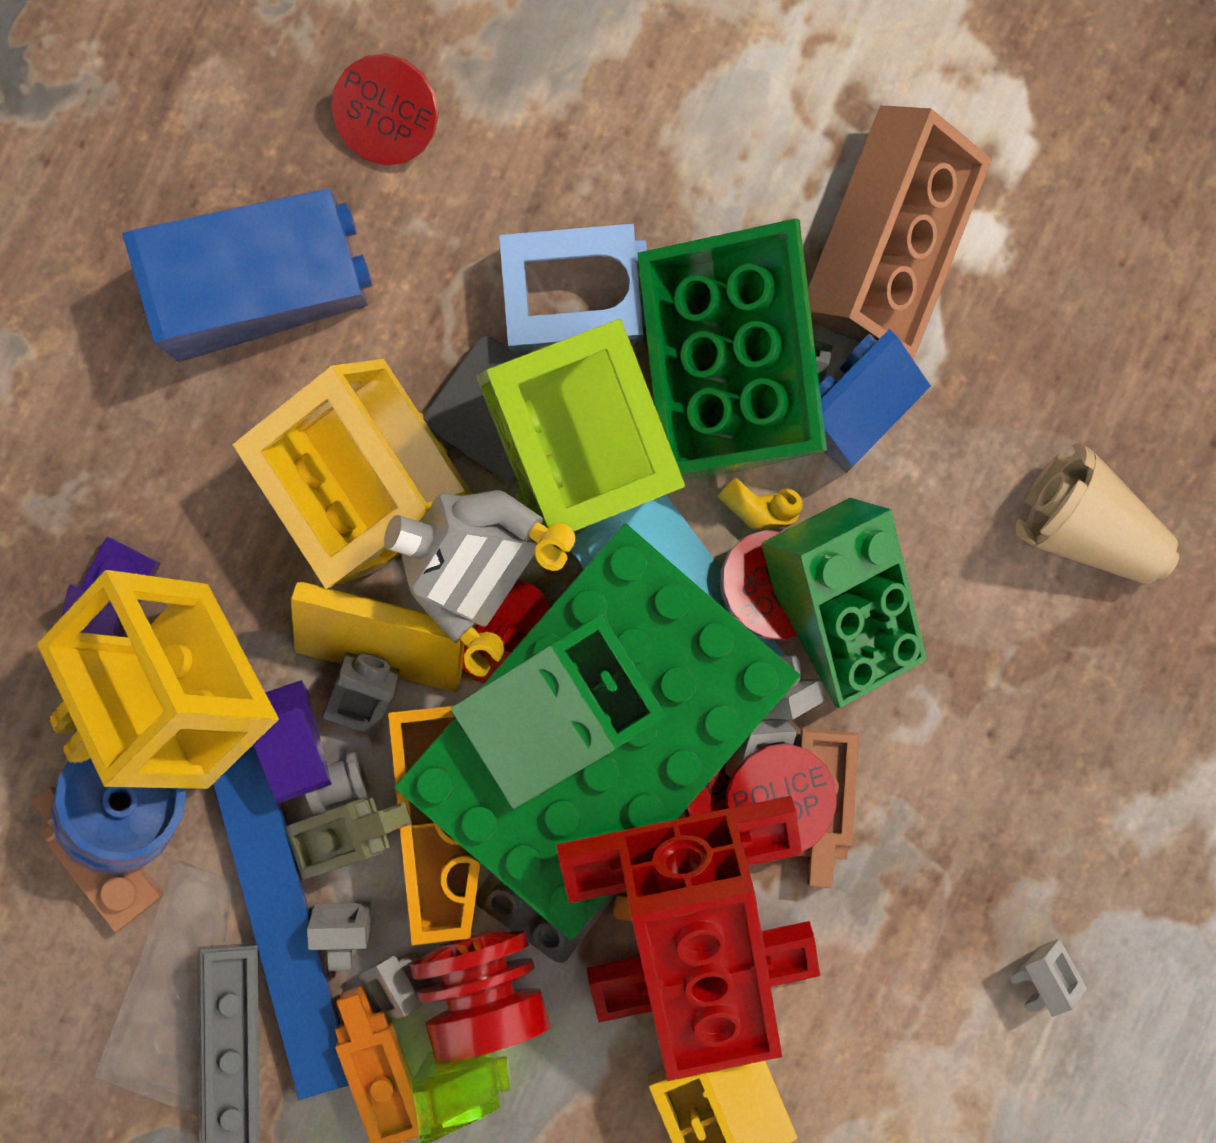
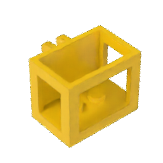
M384 359L330 366L232 444L325 589L377 572L402 554L386 549L384 545L386 528L393 516L400 515L421 522L437 496L444 493L459 496L472 494L447 456L448 451L442 442L437 441L424 421L423 413L418 412Z
M105 570L37 643L63 699V702L56 708L57 711L52 712L53 715L50 716L49 721L53 730L56 733L67 734L77 729L71 736V740L63 746L67 760L75 764L88 761L91 758L104 787L208 789L279 720L209 585L205 583ZM138 600L170 603V605L150 625ZM111 601L128 637L80 632Z

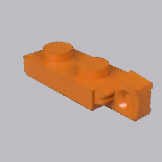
M364 985L341 992L342 995L340 999H337V1005L344 1024L338 1025L335 1028L338 1039L335 1049L370 1143H402L427 1135L430 1124L393 1023H389L385 1010L374 1014L373 1006Z

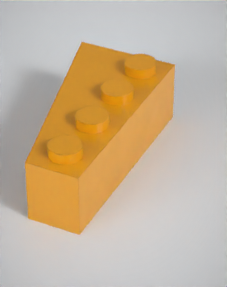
M453 706L388 713L395 786L455 718L450 709ZM396 790L397 804L405 803L412 822L411 825L400 828L412 945L469 939L480 862Z

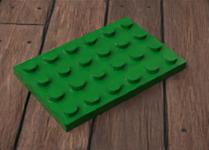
M627 523L621 526L480 689L603 613L667 717L616 750L515 809L508 802L455 717L394 787L570 941L577 936L611 895L569 903L556 844L678 819L801 677L797 671Z

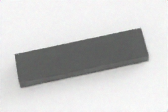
M255 943L197 947L199 1143H260L258 946Z

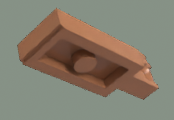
M801 728L800 747L810 750L827 765L836 784L837 807L830 828L816 845L803 851V855H798L808 857L806 884L810 887L832 888L834 859L847 860L848 846H852L859 732Z
M49 786L31 800L43 819L49 824L40 832L45 840L48 841L47 846L113 931L117 933L160 900L164 894L144 868L116 875L92 872L72 861L56 841L50 818L56 786Z

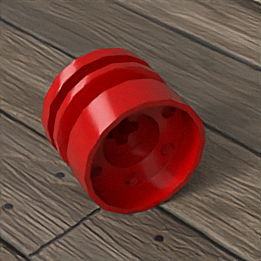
M524 930L511 932L486 931L472 934L469 939L453 940L441 944L426 956L410 963L413 979L440 976V981L427 985L417 991L419 1002H447V1010L440 1012L425 1022L435 1062L458 1061L492 1053L528 1041L551 1028L541 990L538 988L514 990L512 981L523 977L535 969L533 959L521 958L506 961L505 958L529 946Z

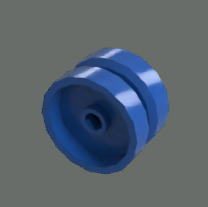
M91 758L88 761L75 764L68 761L57 780L50 816L56 841L72 861L92 872L119 875L141 869L162 854L183 818L186 791L185 788L104 787ZM110 798H119L120 806L128 809L124 811L113 810L108 802Z

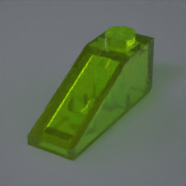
M433 1051L428 1052L412 1081L420 1143L434 1142L501 1109L504 1099L503 1092L512 1091L508 1057H498L497 1051L464 1060L435 1062Z

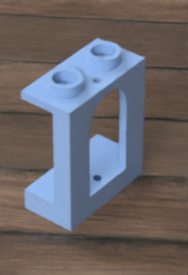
M634 224L499 235L507 337L510 351L517 355H526L533 352V347L552 345L619 318L622 319L628 338L634 339V345H643V329H646L643 298L639 292L638 274L640 272L637 253L647 251L646 240L635 241ZM602 256L611 257L620 262L628 273L629 291L624 300L615 307L596 311L530 316L525 262Z

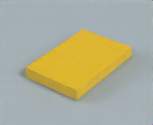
M305 582L296 583L291 598L295 653L342 664L346 652L355 655L372 654L384 659L391 667L400 669L399 679L457 693L462 676L464 643L461 640L455 643L426 612L333 589H325V587Z

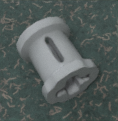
M356 751L346 754L345 760L327 765L332 785L305 794L314 815L324 813L325 807L351 798L370 799L367 778L358 753Z

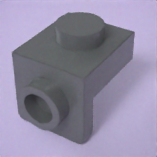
M346 652L327 702L323 719L376 736L388 703L392 701L400 669L391 667L388 662L376 655H355Z

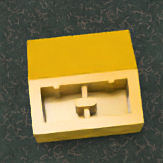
M766 1061L667 1081L665 1067L648 1074L650 1091L672 1143H791L798 1138Z

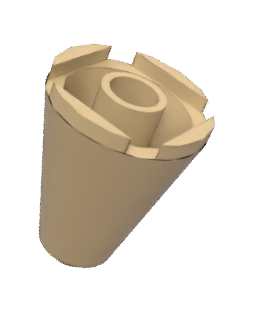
M1075 443L1072 447L1076 453L1071 457L1062 452L1055 456L1040 473L1025 497L1023 503L1032 509L1026 522L1017 517L1015 525L1016 536L1025 541L1029 546L1145 585L1167 578L1175 569L1179 560L1177 538L1092 449L1083 444Z

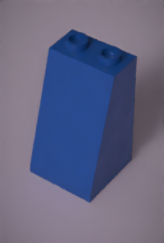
M330 188L122 233L153 341L178 362L368 306L364 289L373 287L363 254L354 257L348 237L357 234L347 202L338 204Z

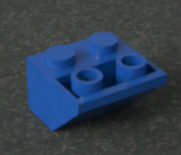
M890 329L878 341L868 334L854 348L839 368L845 375L838 382L829 375L819 384L827 446L825 453L846 473L931 387L898 336Z

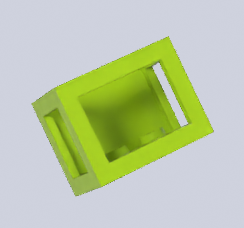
M621 318L492 367L476 375L526 506L543 518L542 525L546 528L553 524L562 523L576 531L686 487Z

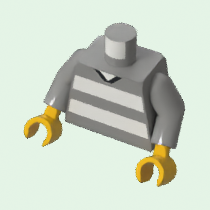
M500 490L464 496L446 493L439 495L435 498L421 522L400 515L393 516L386 528L384 537L386 549L402 553V562L410 593L455 643L461 640L468 647L464 654L465 666L470 673L481 677L488 673L490 665L479 654L478 650L488 652L495 661L499 662L504 652V645L501 638L494 633L483 632L479 634L474 629L476 624L484 627L488 625L534 554L542 567L551 571H558L563 568L568 559L564 551L569 552L575 543L574 531L568 525L557 523L546 528L542 525L543 518Z

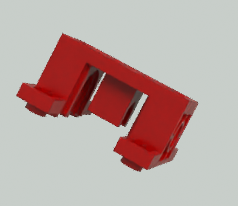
M792 795L556 844L569 903L627 891L640 956L587 967L588 981L598 1023L652 1012L667 1081L783 1057L771 987L820 977L815 937L810 921L761 931L756 895L748 866L803 855L797 813Z

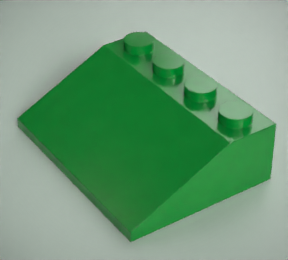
M794 218L638 252L654 404L682 479L692 480L742 472L827 451L800 220Z

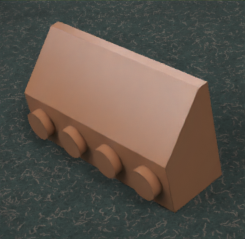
M880 105L808 287L812 319L832 332L861 342L868 334L878 341L890 329L898 336L913 360L992 161L988 155L932 108Z

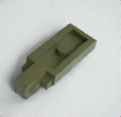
M362 798L285 827V831L302 880L384 853L383 850L390 848L386 834L411 825L412 822L404 802L378 811L373 798L368 800Z

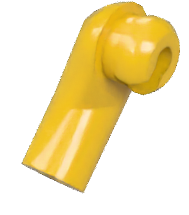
M736 477L717 496L746 525L757 531L786 528L797 521L803 509L801 496L792 489H782L780 493L756 496Z

